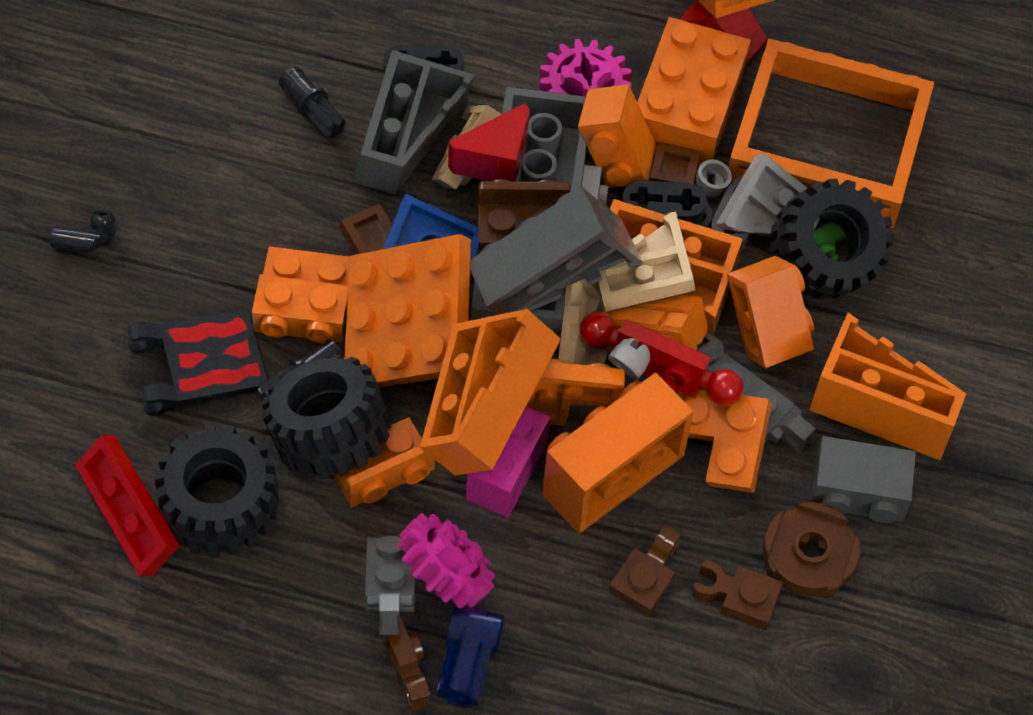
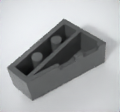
M392 50L361 150L353 183L395 195L466 105L475 75Z
M580 187L576 191L561 196L555 205L538 216L523 221L518 229L500 241L485 246L480 254L470 260V270L486 306L500 315L524 309L532 311L562 298L559 290L585 278L589 285L602 280L601 271L624 261L627 262L630 268L642 263V260L622 219L583 187Z

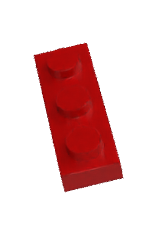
M101 435L75 464V467L138 576H153L180 545L116 436Z

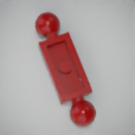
M597 311L586 315L580 323V337L586 345L592 348L599 349L608 345L615 348L621 341L630 338L639 340L637 349L645 344L650 351V362L643 375L650 377L656 372L674 391H680L696 398L701 388L706 389L708 398L718 406L733 405L742 396L743 383L737 373L729 369L711 372L707 370L711 357L628 319L625 320L619 330L616 328L614 320L608 314Z

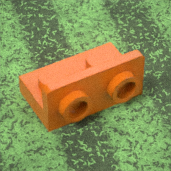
M410 417L391 425V428L388 429L389 438L387 442L380 445L381 451L376 457H369L366 460L368 464L360 469L355 467L349 470L350 474L341 477L339 474L333 475L351 508L363 502L366 504L374 503L382 499L389 490L404 483H418L425 479L431 471L435 470V459L420 448L422 438Z

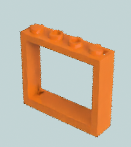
M768 38L730 157L728 168L732 174L731 181L743 177L747 169L739 168V166L748 168L755 155L766 154L807 188L819 181L822 184L828 179H838L839 185L846 180L856 182L855 190L857 191L866 187L873 192L869 198L874 203L880 199L883 205L890 207H885L880 212L883 218L890 216L892 221L891 228H894L935 82L921 79L915 75H906L879 68L873 64H864L845 59L832 53H823L796 46L790 42H781ZM772 73L913 111L893 185L881 184L749 148Z

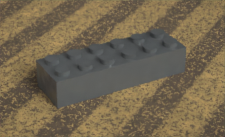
M506 87L502 114L524 103L530 109L528 137L516 182H538L540 180L570 183V192L576 191L582 186L587 145L578 129V124L586 97ZM475 282L470 321L499 315L486 306ZM566 287L559 290L562 298L531 311L560 338Z

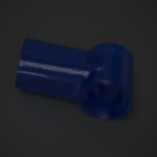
M455 605L446 642L448 651L437 688L438 697L443 698L449 704L460 707L478 706L487 676L490 657L494 658L497 652L504 615L468 606L458 608Z

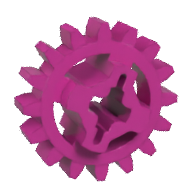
M575 39L574 48L569 49L562 43L559 45L558 55L550 52L547 54L546 65H541L539 91L586 97L588 89L627 84L631 87L632 71L629 68H624L626 58L623 55L615 58L612 57L613 47L611 45L604 50L598 49L597 40H592L589 47H583L580 39Z
M422 513L416 519L414 518L399 534L402 540L398 543V547L406 552L402 557L403 562L410 565L413 577L423 580L426 583V590L429 592L434 590L436 596L441 597L443 602L447 603L452 598L458 608H463L465 604L473 608L494 588V584L491 581L495 578V574L486 568L491 563L490 560L484 557L479 544L469 540L467 532L464 530L460 531L457 525L452 524L450 520L447 519L442 524L436 514H431L427 518Z

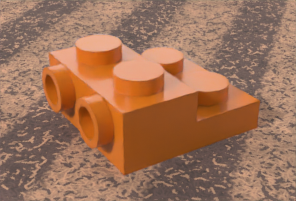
M269 246L263 275L260 274L252 308L254 331L274 338L292 336L307 338L315 343H325L327 339L343 343L346 331L349 257Z

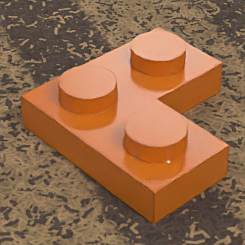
M551 358L526 407L550 416V425L565 426L571 404L608 407L618 400L624 388L625 369L611 368L602 363L589 365L570 364Z
M700 390L696 398L678 391L677 395L694 411L688 438L714 441L705 482L710 487L754 493L772 408L770 400L742 395L733 405L718 406L708 398L706 390Z

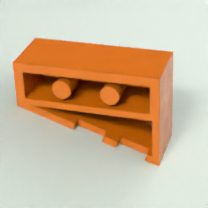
M613 199L610 210L622 219L631 239L640 233L646 238L664 225L663 217L666 216L664 214ZM678 219L696 289L695 291L682 294L700 296L702 298L708 324L707 331L714 335L730 288L727 273L733 272L737 268L743 239Z
M528 309L453 324L420 448L455 476L493 470L561 338Z
M847 313L821 373L809 410L941 460L966 393L920 361L912 364L893 351L894 343L883 336L877 340L858 327L859 319Z

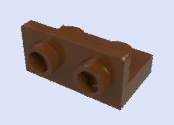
M505 179L480 182L478 190V253H481V250L488 244L500 241L518 229L519 225L526 219L536 217L555 205L561 196L570 192V183L555 182L553 180L511 182Z

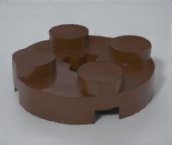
M816 502L797 504L796 509L788 510L784 514L783 511L777 514L768 526L763 543V556L766 562L765 570L769 577L783 581L782 586L791 592L804 596L832 597L853 576L860 557V541L857 535L855 538L853 531L848 526L849 520L833 507ZM809 540L818 543L817 550L824 554L814 558L808 557L800 550L799 545L807 546Z

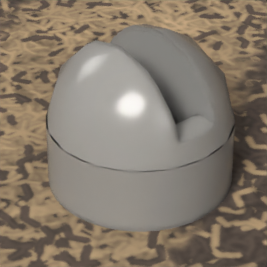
M706 160L699 166L694 184L700 187L707 197L717 198L726 191L731 183L732 174L728 166L723 162ZM707 174L713 175L712 184L707 182Z
M624 339L616 345L608 359L615 367L625 369L627 376L638 380L650 362V351L645 344L637 349L639 342L637 339Z

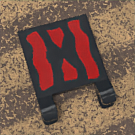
M248 308L160 324L135 322L128 326V344L131 352L135 354L143 353L163 344L173 384L154 383L143 388V406L148 415L161 414L178 405L258 391L260 385L268 381Z

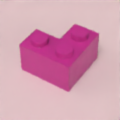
M525 407L493 470L467 474L466 500L509 518L548 444L550 416Z

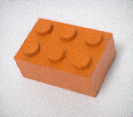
M672 17L668 18L637 102L656 145L663 143L701 151L698 165H701L706 160L715 159L745 72L751 39Z
M656 372L643 382L636 380L630 383L622 391L618 400L607 408L604 406L596 408L586 417L581 427L571 434L568 432L560 434L550 443L547 448L542 495L578 534L582 533L684 457L694 411Z

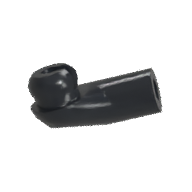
M97 210L90 217L91 224L81 230L54 226L51 233V247L82 253L92 252L113 239L117 227L114 225L115 217L110 211Z

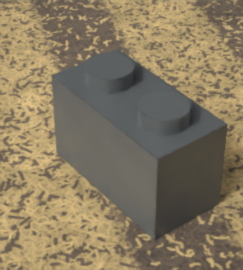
M822 436L815 459L811 502L833 507L843 515L851 513L869 516L872 520L881 523L903 522L912 500L916 451Z

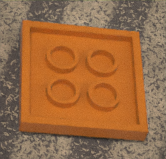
M457 234L349 256L344 360L353 357L358 359L361 365L366 364L375 376L379 388L438 379L453 324L467 322L469 319L471 239Z

